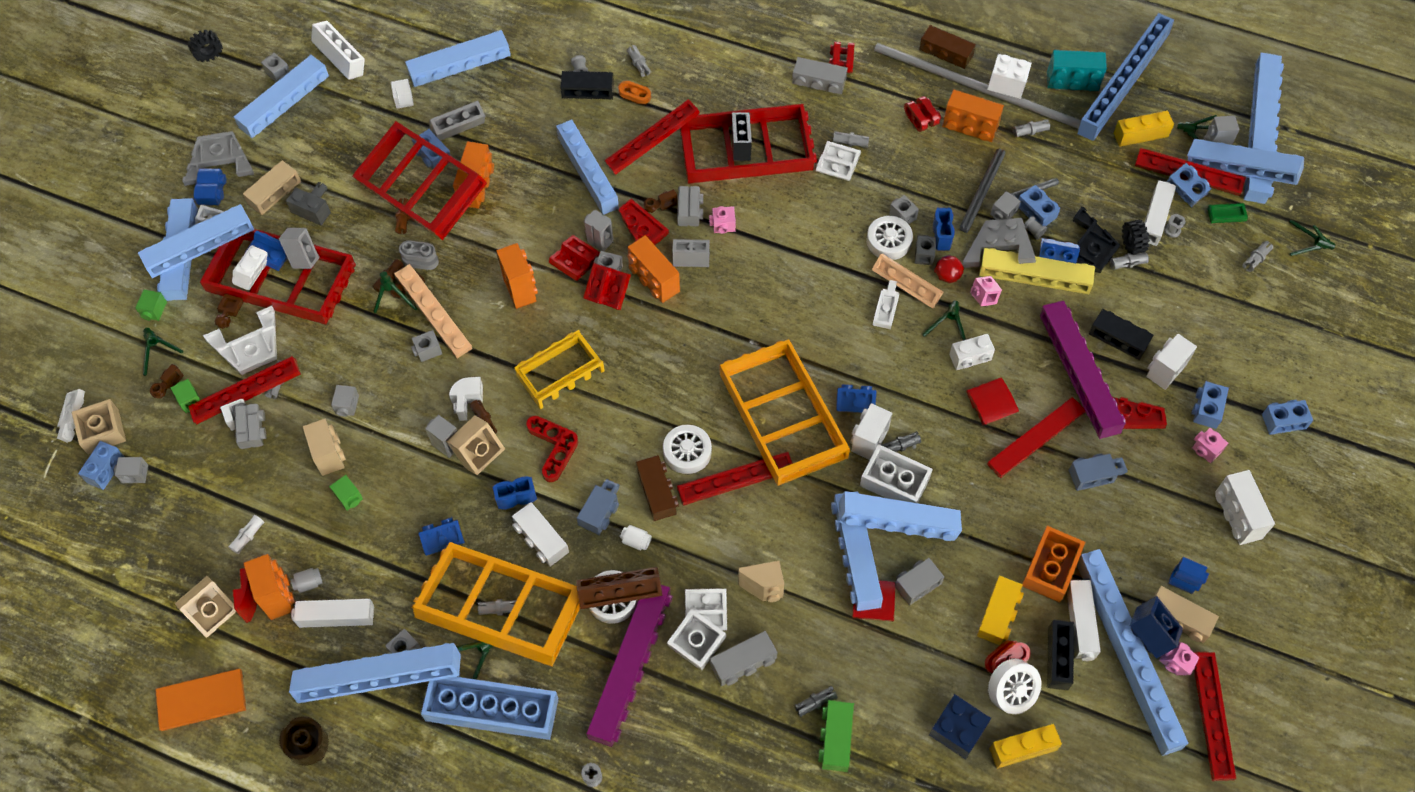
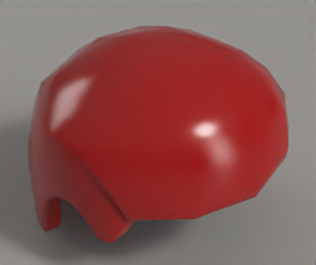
M951 255L942 257L934 268V273L938 275L939 280L947 283L958 281L964 271L961 261Z

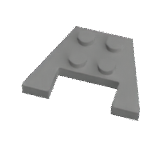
M233 131L197 137L191 154V162L186 168L187 174L183 177V183L185 186L197 184V174L200 168L236 163V174L238 177L254 174Z
M1022 218L985 221L963 260L964 268L980 267L984 248H994L1000 251L1019 249V264L1036 263Z

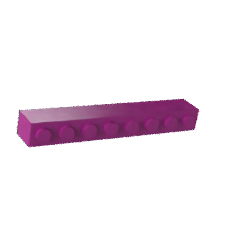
M1064 300L1043 305L1040 318L1098 438L1102 439L1121 434L1125 425V418L1123 414H1120L1115 398H1112L1109 386L1102 378L1101 369L1094 362L1093 353L1089 352L1086 339L1079 332L1078 323L1074 322L1071 309L1066 306Z
M661 585L662 596L640 599L638 601L588 728L587 737L589 740L612 747L614 742H618L621 735L620 725L622 722H626L629 710H627L629 702L633 703L637 690H634L635 686L643 678L644 663L648 664L651 657L650 647L652 644L655 645L659 633L656 631L658 626H662L666 617V614H664L665 608L671 605L673 596L671 595L670 587Z

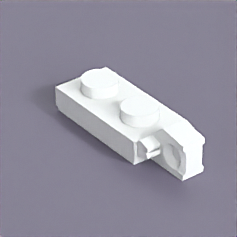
M890 280L888 289L881 290L873 326L891 330L900 295L899 292L895 291L897 281Z
M77 389L66 394L57 425L60 428L57 439L66 443L72 441L75 435L72 412L82 407L85 391Z

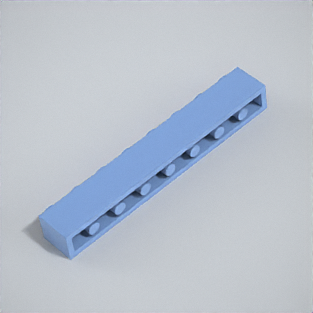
M445 643L433 647H423L421 649L405 650L398 653L293 670L289 693L297 703H304L457 677L460 671L461 654L454 643Z

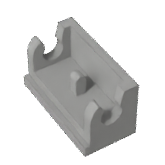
M673 239V266L709 267L710 240Z

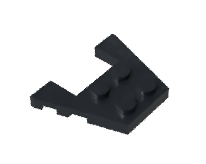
M1082 206L1072 220L1087 229L1077 243L1080 247V252L1076 263L1095 266V272L1101 273L1118 251L1120 244L1106 229L1103 230L1097 224V220L1094 217H1090L1085 207Z

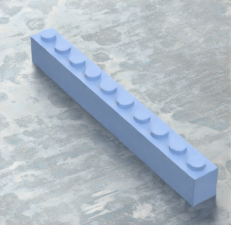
M1261 52L1255 64L1248 148H1258L1272 152L1277 151V145L1275 144L1278 137L1276 127L1279 124L1277 114L1281 106L1278 100L1282 93L1279 87L1283 79L1280 74L1284 67V64L1281 63L1282 56ZM1245 176L1243 200L1265 204L1268 198H1271L1273 195L1274 187H1271L1273 181Z
M1098 549L1081 554L1077 567L1083 580H1091L1095 608L1161 755L1164 756L1182 750L1189 743L1142 640L1131 631L1130 623L1132 618L1101 550Z

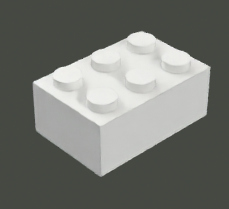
M878 444L861 477L860 486L888 499L918 503L930 480L933 469Z
M1250 470L1227 475L1215 491L1217 502L1221 504L1224 510L1225 519L1229 521L1232 527L1234 538L1238 540L1240 545L1263 539L1275 525V522Z

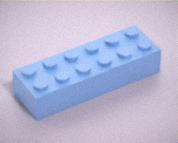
M451 677L429 681L421 715L427 722L550 740L559 698L556 691Z

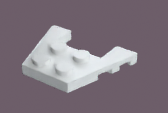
M272 306L256 312L263 326L262 328L226 343L220 329L203 335L205 340L241 375L277 360L275 310Z

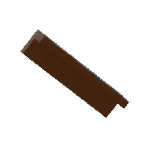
M658 567L576 580L580 610L662 596Z

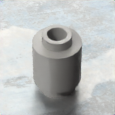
M310 568L293 574L294 578L290 579L293 590H298L299 593L317 588L318 585L323 584L318 568L314 570Z

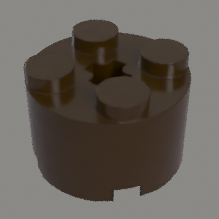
M301 716L292 719L282 729L279 744L284 754L291 761L298 765L307 766L321 761L325 757L329 738L324 728L317 721L310 717Z

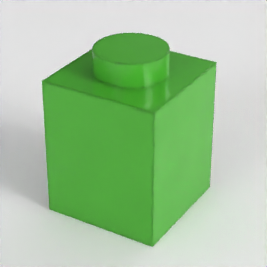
M143 290L135 309L141 318L148 321L151 319L159 321L167 301L160 292Z
M189 379L180 381L171 387L173 394L185 413L190 412L189 405L201 400Z
M347 475L329 486L346 510L356 507L363 500L360 492Z

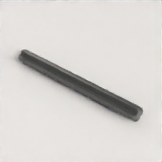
M1000 148L996 150L960 225V231L969 232L1005 156L1004 150Z

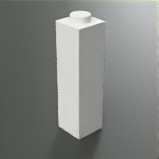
M1160 180L1153 192L1145 219V227L1147 226L1148 238L1150 239L1148 243L1154 246L1158 245L1162 237L1176 185Z
M1071 580L1066 592L1070 622H1074L1075 658H1082L1083 661H1092L1101 651L1091 580Z
M371 599L296 601L295 608L292 609V620L299 628L373 625L374 604Z

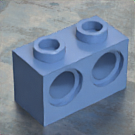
M430 129L419 135L450 155L449 149ZM422 146L416 154L418 157L421 156L423 158L422 160L428 168L431 167L432 169L442 159V157L425 146Z
M1187 163L1181 166L1167 180L1168 183L1176 185L1175 191L1190 207L1194 206L1211 190L1208 181L1201 178L1197 174L1196 169ZM1180 175H1186L1188 180H1182ZM1192 188H1198L1200 190V193H1194Z
M1036 185L1019 196L1021 201L1019 209L1029 218L1034 216L1035 220L1042 226H1047L1057 219L1060 207Z
M1207 381L1202 388L1199 387L1195 396L1198 402L1194 404L1192 414L1195 415L1193 422L1216 429L1222 421L1229 388Z
M1290 400L1282 404L1277 402L1271 403L1262 413L1269 435L1304 430L1313 422L1306 400Z
M100 441L78 474L86 483L104 490L114 475V466L117 465L118 457H124V455L117 447Z

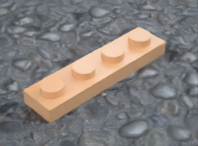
M880 254L872 268L874 272L888 281H897L896 286L931 308H935L943 294V291L884 254Z

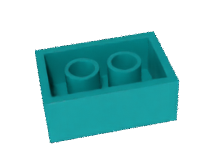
M1053 50L1047 70V88L1099 91L1107 70L1106 52Z

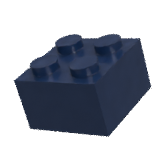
M1158 596L1136 607L1130 623L1132 633L1142 640L1145 649L1152 653L1156 659L1178 647L1183 627Z
M954 694L933 726L929 736L966 760L991 718Z

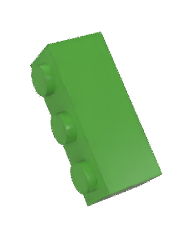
M828 700L827 707H823L822 720H826L825 728H821L820 741H824V748L819 749L818 762H822V769L848 772L854 703Z

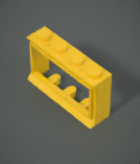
M580 330L569 333L564 339L552 343L547 349L535 353L533 357L526 361H521L514 367L517 378L540 410L544 408L542 400L549 396L553 400L559 397L558 391L567 386L569 390L574 389L576 380L581 377L585 381L591 378V371L596 368L601 373L604 372L603 361L600 360L582 336ZM579 343L591 358V361L537 392L525 374Z

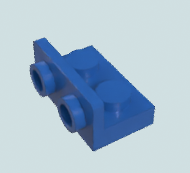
M259 231L254 233V240L249 247L253 245L268 253L266 266L279 271L287 260L280 240Z
M1042 238L1039 257L1076 264L1080 247L1071 242H1060Z
M842 384L841 388H837L836 411L862 413L864 409L868 410L871 403L876 405V390H872V386H861V389H853V385Z
M451 517L442 520V525L434 527L433 524L421 527L422 531L418 534L426 556L442 551L444 548L446 549L449 542L457 545L465 543L458 519L453 521Z

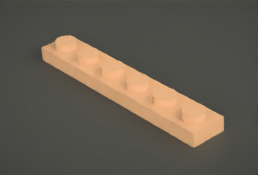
M410 264L394 273L396 279L456 359L472 350V345Z

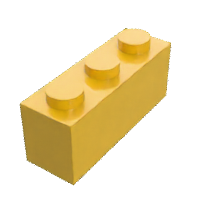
M1167 110L1118 120L1113 134L1119 147L1169 137L1174 122Z
M999 575L977 637L997 645H1001L1003 639L1008 640L1011 632L1008 625L1010 621L1014 622L1018 611L1014 610L1016 603L1020 604L1024 593L1021 592L1023 584Z
M1051 724L995 741L989 750L998 769L1057 751L1062 742L1055 725Z

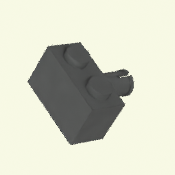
M318 182L311 193L295 188L286 200L291 213L322 226L331 213L326 200L321 198L325 191H327V186Z

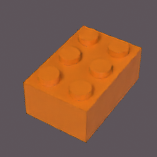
M953 90L946 107L942 127L979 138L983 141L993 142L1004 105Z
M467 141L460 162L478 173L487 182L486 186L469 206L479 209L481 202H484L485 189L489 187V176L494 171V163H492V153L489 151L487 144ZM459 168L453 182L454 191L459 188L468 176Z
M646 235L628 246L627 257L629 259L628 267L630 271L638 275L640 282L643 286H647L655 299H659L664 303L680 292L679 271Z
M518 243L496 250L503 280L515 308L518 309L537 302L535 294H538L535 286L534 272L531 264L527 263L524 249L520 250Z
M1047 526L1028 568L1022 587L1060 603L1067 591L1086 542Z
M269 554L244 562L253 598L266 615L273 620L292 613L293 604L296 603V600L288 588L291 585L287 574H284L282 567H279L276 559L272 560Z

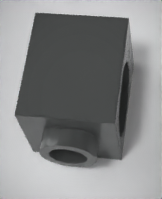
M928 235L917 236L915 264L933 265L936 237Z

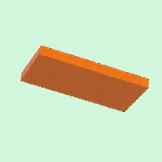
M241 669L156 689L159 730L161 731L246 711Z

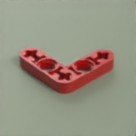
M532 416L526 422L528 432L555 445L542 468L543 478L547 482H555L561 476L578 446L577 434L542 417ZM532 424H539V427L532 428ZM551 429L558 431L554 437L548 436L547 432ZM570 438H573V442L570 441V442L568 443L567 449H566V448H565V446H566V444H567V443H566V439L569 440ZM562 452L566 456L563 460H557L555 455ZM554 467L555 474L551 473L549 476L547 471H552Z

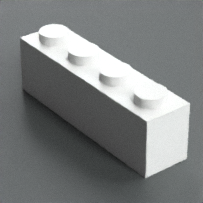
M328 21L312 24L311 41L348 80L363 76L365 59Z

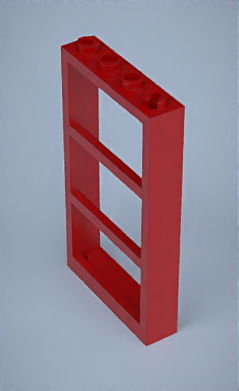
M804 104L700 114L680 128L688 184L812 171L814 163H817L816 152L813 153L812 151L814 149L813 138H810L811 125L807 124L809 116L808 111L804 109ZM732 112H750V124H761L767 162L734 165L728 128L732 126ZM798 119L806 158L773 161L767 122ZM722 127L728 166L696 170L690 131Z
M397 121L394 122L352 175L361 185L441 240L446 237L487 184L478 173ZM405 134L417 141L380 188L368 181ZM422 146H425L442 157V159L404 206L386 192ZM449 162L468 174V176L433 221L429 223L411 209Z
M254 229L219 246L200 280L206 292L220 296L227 294L239 297L245 303L263 308L272 306L275 311L326 325L333 316L336 304L341 300L344 288L348 286L349 278L354 273L356 264L350 254L314 245L319 256L318 260L342 266L320 311L294 305L312 268L303 269L287 302L257 295L270 270L268 266H265L249 292L221 285L220 283L243 240L252 242L256 231L266 233L277 240L280 238L279 235Z

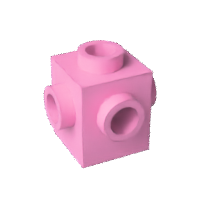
M734 206L712 208V215H709L710 226H713L714 233L736 232Z
M992 276L975 278L970 293L980 306L997 304L1002 289Z
M1209 428L1205 433L1201 431L1194 438L1196 443L1192 448L1200 457H1203L1211 464L1224 451L1228 442L1218 432Z
M1179 642L1177 648L1162 655L1159 661L1165 665L1169 672L1175 675H1191L1199 657L1190 650L1187 644Z

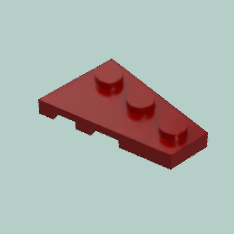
M630 199L618 209L635 242L646 235L656 245L669 234V229L633 199Z
M1120 397V399L1115 398L1117 408L1125 418L1123 429H1166L1165 408L1143 402L1138 404L1128 401V398Z

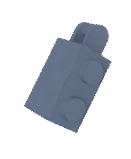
M1096 454L1088 459L1078 458L1072 462L1069 468L1076 491L1114 483L1119 475L1128 472L1123 458L1112 459L1111 454Z
M608 479L604 481L602 487L595 485L577 517L578 526L597 535H600L602 530H606L611 514H615L619 507L617 492L620 485Z

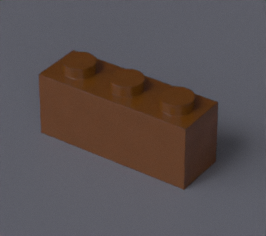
M930 25L921 38L919 50L965 69L974 56L976 44Z
M659 455L637 461V472L653 520L657 521L677 515L676 507H679L676 495L672 496L671 490L673 486L670 478L666 479L665 473L667 468L665 462L660 461Z

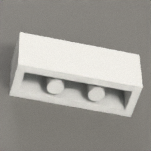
M532 502L512 516L514 524H512L513 528L518 534L522 533L526 537L524 541L531 549L533 547L536 549V555L542 563L546 562L549 566H552L569 553L567 544Z

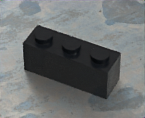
M562 71L561 96L562 98L613 100V72Z
M732 112L733 161H751L750 112Z
M1103 308L1089 331V335L1139 361L1154 336L1148 330L1140 328L1129 320H1124Z
M1053 620L1048 627L1047 688L1069 690L1073 685L1074 622Z

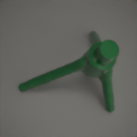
M1217 115L1193 122H1179L1177 129L1184 130L1193 139H1199L1195 135L1196 130L1208 129L1209 125L1198 124L1213 120Z
M1289 221V223L1315 239L1314 246L1291 252L1290 256L1320 250L1321 248L1331 250L1335 248L1336 244L1326 238L1316 225L1312 227L1317 235L1297 222Z
M387 272L380 273V291L373 312L377 313L383 292L394 290L416 311L418 308L395 286Z
M956 300L952 301L943 316L930 326L922 336L925 337L945 318L956 320L963 341L966 340L959 316V302Z
M150 328L143 330L146 340L144 376L147 375L151 346L161 343L181 354L183 353V350L156 336L155 332Z
M481 641L456 646L460 651L477 648L482 654L472 679L476 680L489 653V649L493 646Z

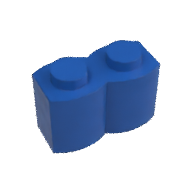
M200 168L198 170L197 184L194 189V200L197 205H219L220 201L223 200L224 192L222 189L226 185L227 180L226 175L223 174L221 169Z
M951 208L936 209L933 221L936 250L951 249L955 234L954 226L952 225L953 212Z
M524 476L515 479L513 482L504 481L493 486L498 509H510L517 504L525 505L537 500L532 477Z
M1182 557L1173 569L1168 584L1193 594L1194 591L1200 590L1202 584H1205L1209 575L1206 572L1207 567Z

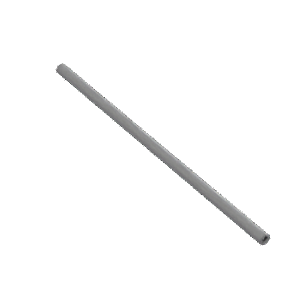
M877 43L874 51L1079 129L1081 123L1079 119L1024 98L1019 99L987 90V84Z

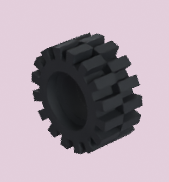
M200 30L198 31L199 34L194 33V38L190 37V41H188V48L197 61L204 62L206 60V62H210L209 59L215 60V56H220L218 53H222L221 49H223V46L215 32L204 30L202 33Z
M1143 220L1125 222L1122 226V239H1124L1123 244H1125L1127 252L1130 254L1146 252L1150 239L1148 238L1147 226L1145 227Z

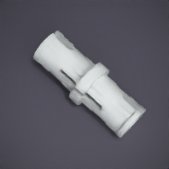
M253 515L248 524L239 530L238 536L228 546L229 549L239 554L249 540L252 541L254 539V534L264 524V521L258 516Z

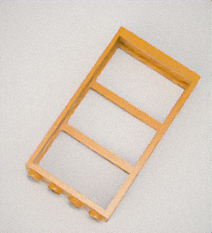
M789 339L778 341L772 346L762 347L756 352L743 354L737 359L727 360L720 364V376L777 486L848 459L850 448ZM786 356L800 382L743 402L730 376ZM804 389L818 416L761 437L748 409ZM822 422L835 447L778 469L766 444Z
M449 542L447 548L441 551L439 562L432 567L430 578L423 583L419 597L414 599L413 602L415 604L412 605L414 617L419 620L551 667L580 610L576 585ZM453 557L484 568L458 617L427 606ZM491 571L526 582L501 632L465 620ZM533 585L568 597L544 647L508 635Z

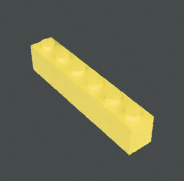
M984 248L979 276H992L994 279L1090 294L1093 287L1095 266L1035 256L1036 263L1019 264L1018 253Z

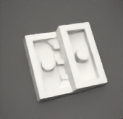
M827 141L816 172L850 181L861 151Z
M685 589L686 616L693 609L719 629L727 630L726 589Z

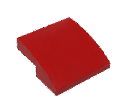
M572 235L561 244L559 251L549 257V263L575 281H578L593 266L595 258L599 257L600 252Z
M593 263L583 299L621 310L631 274Z
M1002 377L966 390L972 407L977 410L982 426L1019 412L1016 402Z
M242 568L240 569L241 588L233 590L234 610L248 623L251 622L257 603L253 598L246 570Z
M879 580L883 597L881 608L857 611L856 605L853 604L852 618L894 622L895 582Z

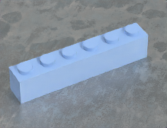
M502 30L405 61L413 85L417 87L510 56V50Z
M312 55L307 57L234 116L238 128L251 138L259 134L265 127L273 123L275 119L285 113L329 76L325 65Z
M571 119L557 125L558 139L602 215L619 209L617 194L573 120Z
M1199 139L1193 140L1187 155L1188 161L1236 175L1294 185L1298 184L1304 168L1303 156Z
M192 198L171 199L170 207L167 208L168 222L165 223L166 237L163 240L195 226L198 208ZM192 260L160 274V283L157 284V291L162 293L166 301L187 300Z
M240 204L138 252L148 273L154 278L253 231L254 228Z
M844 493L835 494L834 502L831 503L832 514H836L837 520H835L836 532L840 531L841 535L839 537L840 550L844 549L845 555H842L843 565L848 568L849 572L846 573L847 584L852 586V592H850L851 603L856 605L857 611L881 608L883 597L867 527L839 523V501Z
M846 491L839 501V523H845L850 526L858 525L869 529H883L888 532L895 531L907 535L914 534L926 538H939L945 541H955L962 531L960 510Z

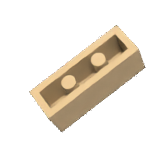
M282 160L254 185L249 187L243 193V196L249 206L263 215L296 187L301 180L297 171Z
M1163 586L1157 590L1154 597L1158 596L1183 627L1182 632L1187 634L1193 641L1204 643L1210 637L1219 616Z

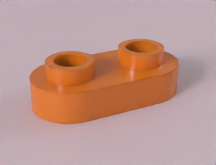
M623 81L619 84V95L622 98L638 104H647L651 100L649 88L631 81Z

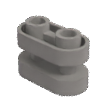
M407 240L399 246V252L405 266L410 264L413 268L432 270L439 264L435 247L430 243Z

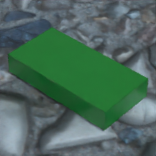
M1245 203L1209 205L1207 208L1211 223L1246 222L1248 220Z

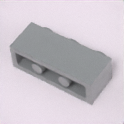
M798 57L793 71L792 84L842 94L848 68Z
M475 101L430 119L429 127L441 141L483 124L485 114L479 102Z
M764 631L710 658V666L720 685L727 684V686L736 683L739 677L743 675L750 676L757 671V668L763 665L764 667L772 665L775 659H777V650L767 632Z

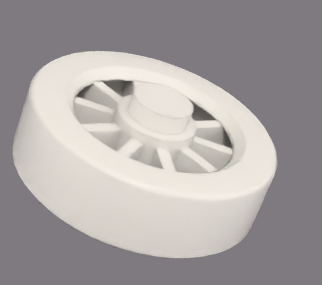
M883 216L871 223L867 233V246L875 256L879 257L880 254H884L892 260H896L909 252L912 245L913 232L906 221L896 216Z
M681 425L675 427L666 435L663 441L665 462L672 470L678 473L693 474L699 472L706 467L711 459V440L708 434L697 426ZM684 435L685 440L682 441L679 437ZM687 435H693L691 440L687 438Z
M609 570V571H604V572H602V573L596 575L595 577L605 576V575H611V574H617V573H623V572L616 571V570ZM638 600L628 601L627 606L623 603L604 605L602 611L599 607L589 608V610L596 619L602 622L619 623L633 614ZM617 605L622 609L621 612L616 613L615 607ZM609 607L613 608V614H607Z
M1021 659L1007 660L1001 663L991 675L988 685L989 697L995 706L1008 714L1023 713L1031 708L1038 699L1041 691V677L1037 669Z

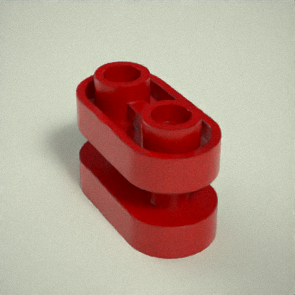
M834 41V45L830 46V55H833V58H830L829 64L847 67V73H853L855 43L848 42L847 47H841V42ZM840 54H847L846 61L840 60Z
M922 96L916 99V104L913 101L904 104L905 114L917 131L922 132L928 129V125L933 127L940 123V112L933 107L929 98Z
M1007 640L986 657L985 668L989 673L993 674L994 670L1007 660L1021 659L1026 662L1030 657V649L1025 643Z

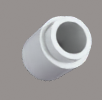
M629 525L627 528L624 527L620 538L623 539V544L638 550H646L652 537L647 531Z

